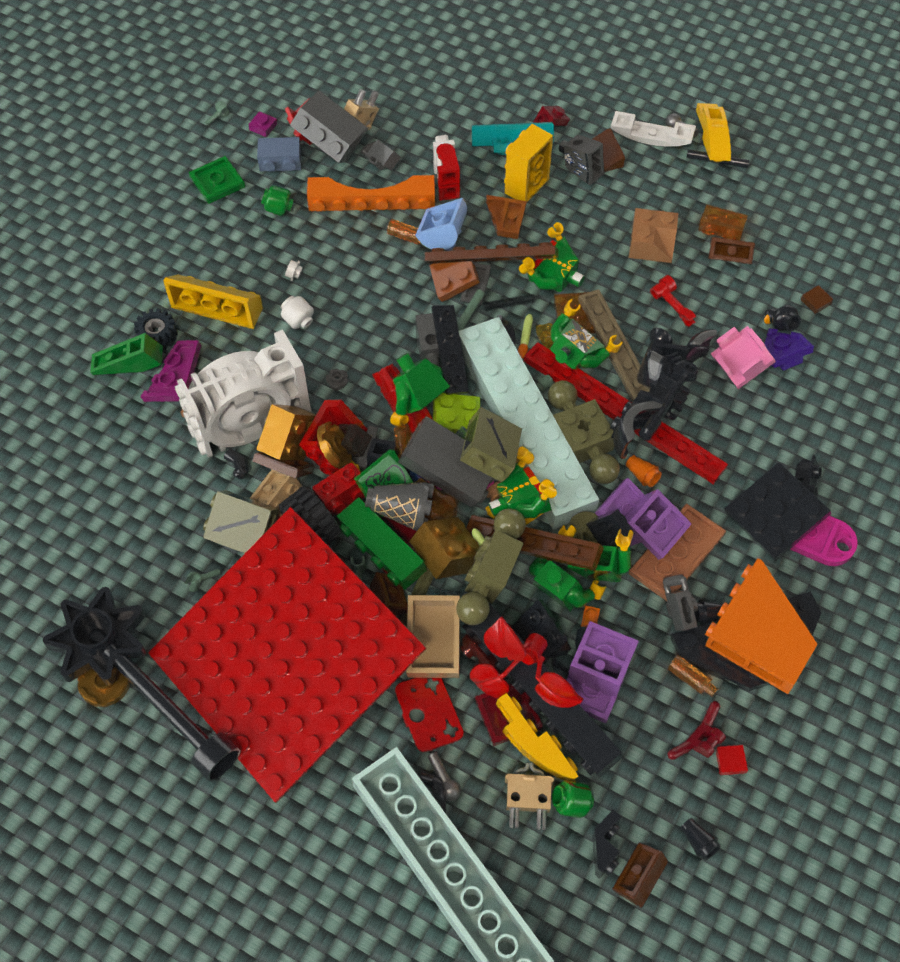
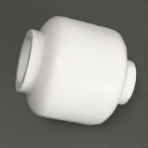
M290 296L282 303L281 317L293 329L300 327L305 329L312 323L313 307L303 297Z

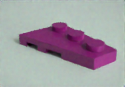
M199 340L176 342L164 360V367L159 374H155L151 381L153 383L148 391L144 390L140 397L144 402L179 401L180 398L174 386L178 385L177 380L182 378L189 389L192 382L190 374L195 371L201 350Z

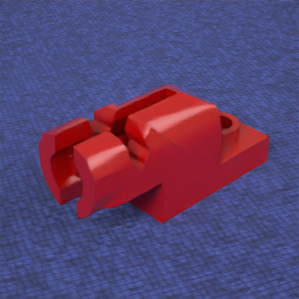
M392 363L373 373L372 376L376 384L381 387L380 391L394 413L396 412L397 399L393 379L400 372ZM426 406L422 410L406 414L409 417L407 424L412 433H414L419 422L426 416L432 419Z

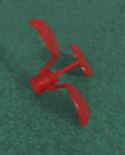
M502 616L487 629L484 634V642L488 649L498 657H507L508 660L514 661L501 674L490 664L474 666L470 672V679L476 683L480 690L494 698H500L506 693L509 694L510 686L503 678L520 661L527 665L537 662L535 678L539 683L536 685L535 690L545 702L555 707L569 708L583 701L584 698L579 696L571 684L562 676L553 672H545L541 675L542 664L545 660L542 654L548 646L543 636L532 633L525 643L522 644Z

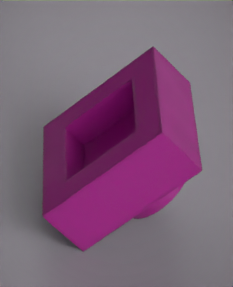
M259 111L248 124L249 130L267 137L277 125V119Z

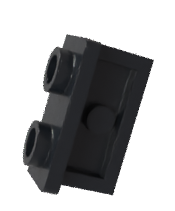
M619 509L593 518L586 523L597 542L602 546L619 548L615 543L619 529L622 530V535L626 537L629 531L632 530L627 523L626 517L621 514Z

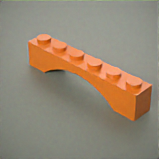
M413 175L401 183L378 189L349 187L329 177H308L309 211L428 209L435 206L434 175Z

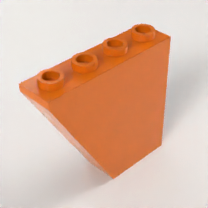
M757 558L753 566L748 564L741 576L744 578L742 584L736 583L729 595L733 598L729 604L724 602L717 614L721 617L718 623L712 622L705 635L709 638L705 646L789 694L815 650L817 642L764 562Z

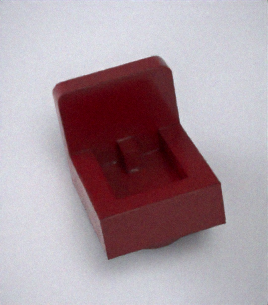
M542 106L533 123L553 122L557 126H567L570 118L560 106Z

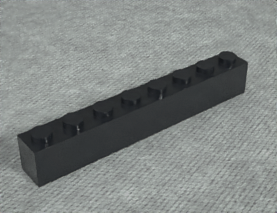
M489 603V615L484 622L478 625L464 624L462 628L471 638L476 636L481 641L478 645L487 657L491 654L497 660L494 665L503 673L514 660L510 661L507 657L501 658L496 656L488 649L484 642V634L487 629L501 617ZM517 635L521 643L524 644L523 640ZM520 661L509 673L514 679L511 685L520 695L523 693L527 694L531 699L528 704L537 715L542 712L548 720L545 724L555 735L560 732L566 739L563 745L572 755L576 752L583 759L580 764L590 776L593 773L599 778L623 758L622 752L579 704L574 707L560 708L545 702L535 690L536 685L539 683L535 678L537 662L527 665ZM542 664L541 675L545 672H550L546 668V666Z

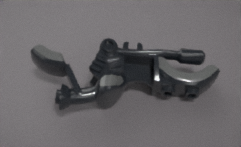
M653 328L650 331V344L637 374L638 383L650 390L649 392L640 390L632 403L628 401L622 410L623 415L621 418L617 416L610 427L613 430L611 438H613L614 448L621 459L627 457V446L634 440V430L641 429L639 432L640 438L649 441L661 426L663 417L676 420L677 415L673 414L671 410L682 411V405L688 399L687 395L690 393V390L683 384L685 381L692 382L696 380L698 371L693 363L697 359L708 355L710 341L717 334L716 329H708L697 333L686 346L672 344L671 335L662 328Z

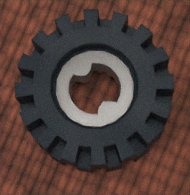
M159 308L156 309V312L153 309H149L150 313L148 314L146 311L142 312L143 317L138 316L137 321L134 322L136 336L146 333L161 344L163 350L166 349L165 345L171 347L173 345L172 341L175 342L177 339L176 335H178L172 315L168 314L166 310L161 312ZM153 328H158L157 332H152Z

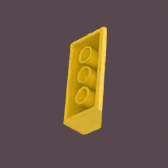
M179 274L165 277L163 280L171 308L251 329H254L263 310L261 296L254 292H246L231 286L226 287L211 281L206 282Z

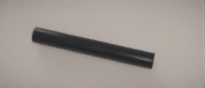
M689 149L686 157L748 168L750 160L731 157L730 161L715 162L709 159L706 152Z

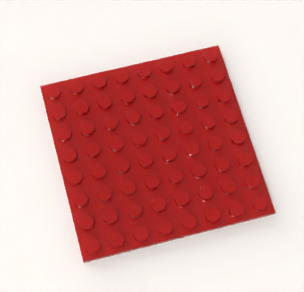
M290 507L171 628L148 654L215 733L223 732L240 749L238 760L271 799L277 803L427 648L296 511Z

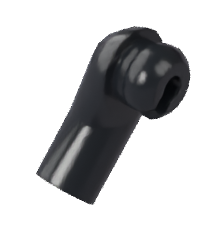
M228 449L224 459L234 464L233 476L242 480L245 478L246 473L249 472L248 460L232 449Z

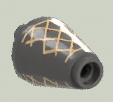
M420 482L378 485L374 488L368 487L365 507H370L371 511L418 531L421 525L428 521V518H424V515H430L432 500H427V498H432L434 484Z

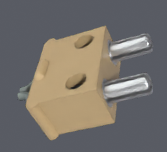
M360 89L356 99H348L344 109L370 130L379 110L374 105L379 93L373 90L369 99L363 100L366 91Z
M526 763V766L516 770L515 774H507L505 776V783L507 784L506 810H510V828H513L514 811L515 828L519 827V811L537 812L538 830L541 828L542 812V830L546 829V813H549L551 809V786L553 785L554 778L552 776H544L543 771L536 769L533 763ZM530 767L533 772L540 775H523L519 773L527 771ZM517 796L519 800L513 801L511 797ZM543 797L546 802L541 803L538 798Z

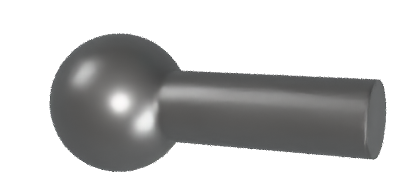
M676 113L668 115L665 121L667 127L673 128L676 122L684 123ZM695 129L693 137H696L699 134L698 129Z
M437 751L428 755L427 757L436 775L444 786L446 801L456 800L461 792L460 785L455 780L450 779Z

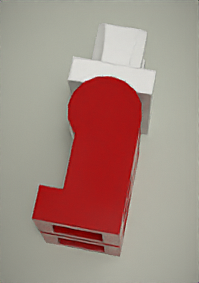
M448 135L436 136L435 142H433L434 174H437L439 201L460 198V168L455 152L454 140H449Z

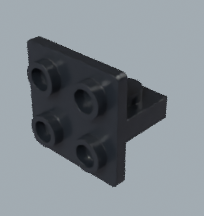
M542 599L537 600L511 626L524 643L532 633L539 634L546 639L548 646L542 654L545 657L543 664L550 658L566 655L572 650L567 642V637Z

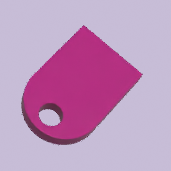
M828 516L790 550L824 565L839 566L847 563L857 549V537L848 524ZM837 543H845L849 547V551L840 550Z

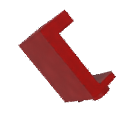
M325 400L299 444L306 452V456L314 460L320 467L319 469L326 475H332L339 468H335L325 458L317 439L318 427L328 421L332 422V425L336 424L345 434L349 445L354 437H364L368 430L342 400Z

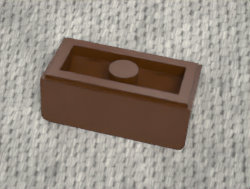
M611 128L606 129L593 138V140L603 143L604 172L624 167L625 155Z
M712 237L708 259L752 265L755 243Z
M376 572L370 583V590L395 616L408 613V604L402 587L400 585H393L387 578V574Z
M639 842L612 890L642 908L666 867L668 860L662 851Z

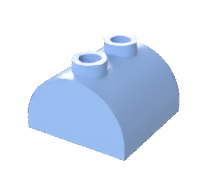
M460 198L426 209L416 233V237L424 246L430 249L443 248L446 251L456 246L458 235L461 233V227L467 214V205L464 199Z

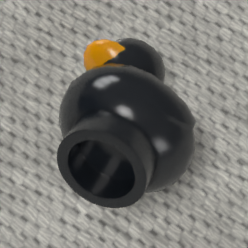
M786 304L778 310L774 308L767 309L764 312V323H772L773 327L779 331H794L799 327L801 317L794 306Z

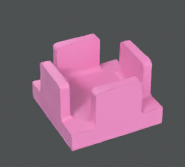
M748 326L740 332L735 327L730 329L716 340L719 347L711 353L712 357L737 389H740L776 362L765 344L752 328L750 329Z

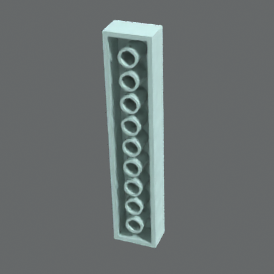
M497 317L460 330L459 337L463 359L490 411L522 428L519 447H525L534 455V461L525 466L530 467L540 483L545 479L554 483L557 495L554 498H549L552 510L544 513L552 529L555 530L563 525H567L571 518L580 512L588 511L595 513L598 508L599 498L500 318Z
M397 747L352 778L353 787L477 962H554Z

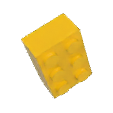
M531 124L520 133L513 143L511 142L507 146L505 152V194L515 200L528 202L549 180L553 142L552 134Z

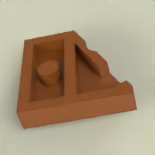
M487 195L486 204L497 236L518 239L527 201Z
M471 261L429 265L436 293L441 302L480 283L476 267Z

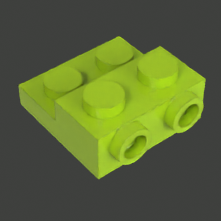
M441 393L433 400V420L465 440L469 420L480 408V397Z

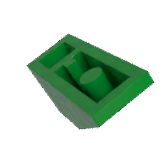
M143 333L92 354L90 373L92 375L145 372L162 365L163 346L146 333Z

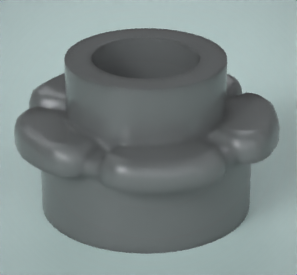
M333 369L326 376V382L333 390H342L348 383V374L344 370Z

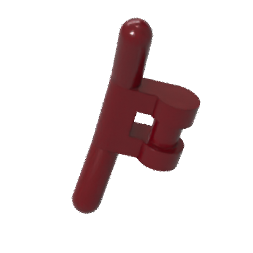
M711 702L702 723L688 739L668 751L667 756L669 759L675 760L692 749L706 758H709L715 752L714 747L717 744L721 745L726 739L725 734L715 727L712 728L720 710L719 702Z

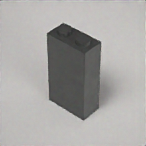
M427 416L419 422L398 461L404 467L469 507L482 503L488 494L486 488L489 483L495 480L460 461L465 440Z

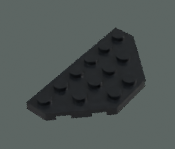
M811 591L787 598L813 636L821 616V611ZM712 622L671 635V641L680 661L705 669L704 672L721 680H729L748 692L770 685L768 682L705 646L709 638L705 633Z

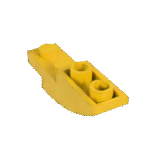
M697 103L696 113L703 128L702 140L709 159L715 162L730 161V135L724 108L718 107L717 104Z
M507 693L497 700L496 705L510 723L502 731L521 754L545 772L562 780H575L578 777L576 773L578 770L577 766L570 757L565 758L560 751L562 746L554 735L550 736L547 731L537 737L535 733L538 731L530 719L525 720L520 713L522 708L519 702L514 697L510 698Z

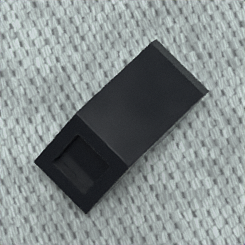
M612 810L595 828L592 836L595 875L599 879L604 873L609 876L619 865L617 858L620 851L605 839L607 837L611 840L620 830L618 824L621 816L615 810Z

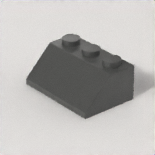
M320 90L299 109L290 123L291 127L338 163H346L368 130L366 125Z

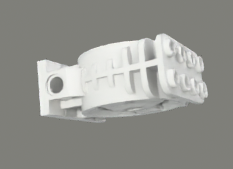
M283 330L274 333L276 344L266 347L260 352L240 351L228 354L213 361L198 374L196 372L190 374L192 382L189 389L182 378L177 380L178 385L174 387L180 398L179 402L184 411L183 415L188 423L187 427L191 436L195 437L197 441L196 444L202 456L205 454L208 458L213 456L210 442L217 445L220 451L223 452L226 450L225 447H237L260 439L271 404L297 406L311 412L304 366Z

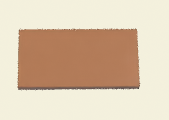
M687 503L680 512L691 522V525L664 558L658 560L647 549L629 570V575L665 601L667 599L663 586L664 578L682 574L688 580L726 534L725 529ZM671 586V592L679 591L682 586Z

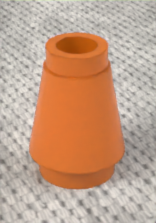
M635 455L631 456L626 462V467L629 468L643 486L653 487L661 478L662 473L659 471V467Z

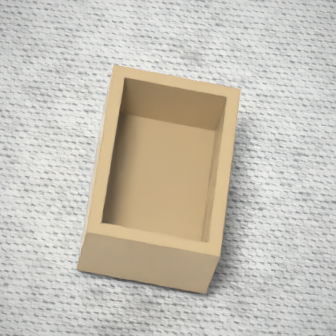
M408 595L407 628L427 648L406 669L408 678H460V618L456 611L460 596Z

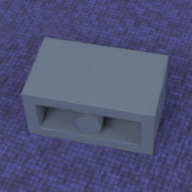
M258 138L257 159L259 170H301L300 138Z

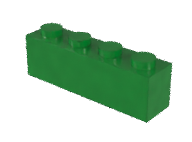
M359 497L337 515L340 531L347 538L351 536L355 540V546L363 554L367 552L371 556L370 560L379 570L383 568L388 573L386 576L393 585H400L406 590L427 571L424 561L376 513L371 511L369 507H365V503Z

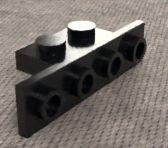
M454 305L432 306L442 374L450 386L445 390L446 395L468 393L465 363Z

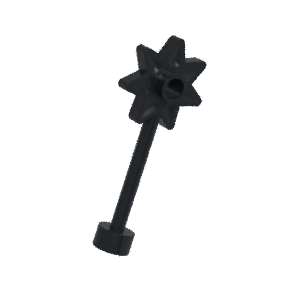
M102 587L88 607L67 599L61 602V609L67 625L44 636L43 643L49 650L65 654L60 671L65 681L72 682L93 669L106 685H112L115 682L116 671L118 670L194 746L197 751L191 763L208 781H214L225 774L238 759L240 749L223 732H219L209 738L131 660L132 658H142L146 655V650L142 643L131 635L145 617L142 608L139 605L116 609L113 595L108 587Z

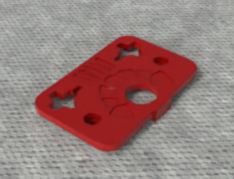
M413 678L401 682L395 687V694L403 712V720L406 727H409L416 748L420 752H428L462 739L464 734L442 678H431L433 682L438 681L439 683L436 685L437 695L434 694L431 688H425L424 686L428 683L427 679L430 678ZM412 710H421L424 713V719L421 722H413L409 717ZM445 720L448 721L452 728L457 727L458 731L455 732V737L451 738L449 734L445 735L443 733L446 730L447 724Z

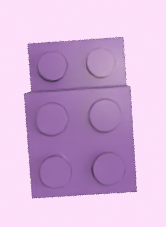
M629 478L624 479L595 512L597 516H601L619 509L635 533L630 546L642 543L658 560L664 558L691 525V522L658 489L644 495Z
M591 621L570 665L567 681L576 693L584 698L579 704L590 717L607 723L639 641Z

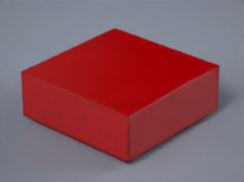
M743 745L716 747L715 751L720 775L747 773L748 768Z

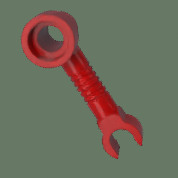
M666 275L659 280L658 284L650 288V292L655 299L663 297L679 314L683 323L689 327L695 323L693 319L696 315L693 311L685 308L671 294L677 289V285L670 275Z

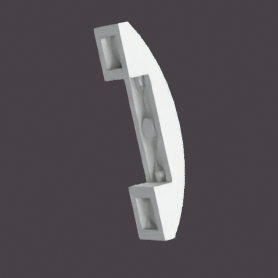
M619 111L615 112L611 124V129L622 136L655 146L691 144L696 129L695 125L676 122L673 128L635 121V114Z

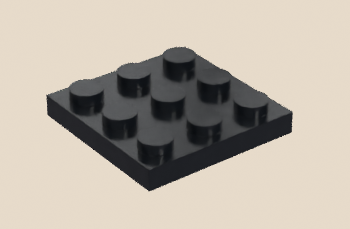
M780 462L724 508L725 512L775 562L831 515V510Z

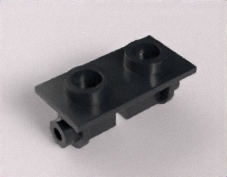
M813 455L811 462L807 459L800 460L797 464L795 477L799 481H803L801 483L817 497L818 486L816 483L817 479H821L822 467L818 465L816 457Z

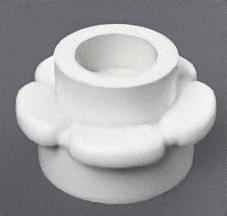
M291 260L285 276L291 278L290 281L300 277L303 267L299 266V260L298 262Z

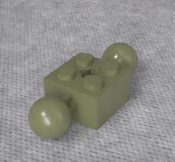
M565 380L553 383L548 391V400L554 408L563 410L553 416L578 462L582 463L591 459L589 472L592 479L600 484L612 483L620 473V465L615 457L605 454L613 451L614 443L613 438H611L613 430L610 429L611 426L595 399L576 406L577 390L572 383Z
M504 509L496 515L494 519L495 532L491 538L485 537L475 554L473 566L467 572L464 579L468 582L465 591L469 593L464 594L458 600L456 606L457 615L465 624L478 625L484 622L489 615V603L492 604L506 586L523 546V542L517 540V538L523 534L526 526L523 515L515 509Z

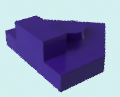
M768 329L764 344L776 361L772 364L774 368L780 367L783 371L803 363V356L813 353L814 346L801 333L791 332V334L778 332V329Z

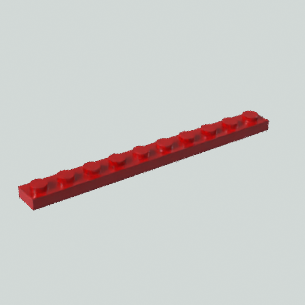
M537 342L524 355L523 361L542 374L549 375L554 382L565 380L572 383L577 390V396L585 402L595 399L602 412L614 420L617 416L621 418L623 415L622 410L629 400L581 369L574 370L565 363H559L555 358V354L542 344ZM662 421L657 432L651 440L647 441L713 485L728 466L726 462ZM641 429L634 430L635 434L639 436Z

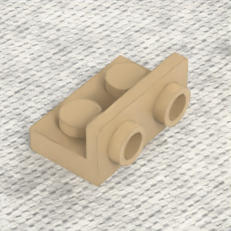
M271 470L250 499L279 509V504L302 487L297 478L295 479ZM280 509L276 521L282 516Z

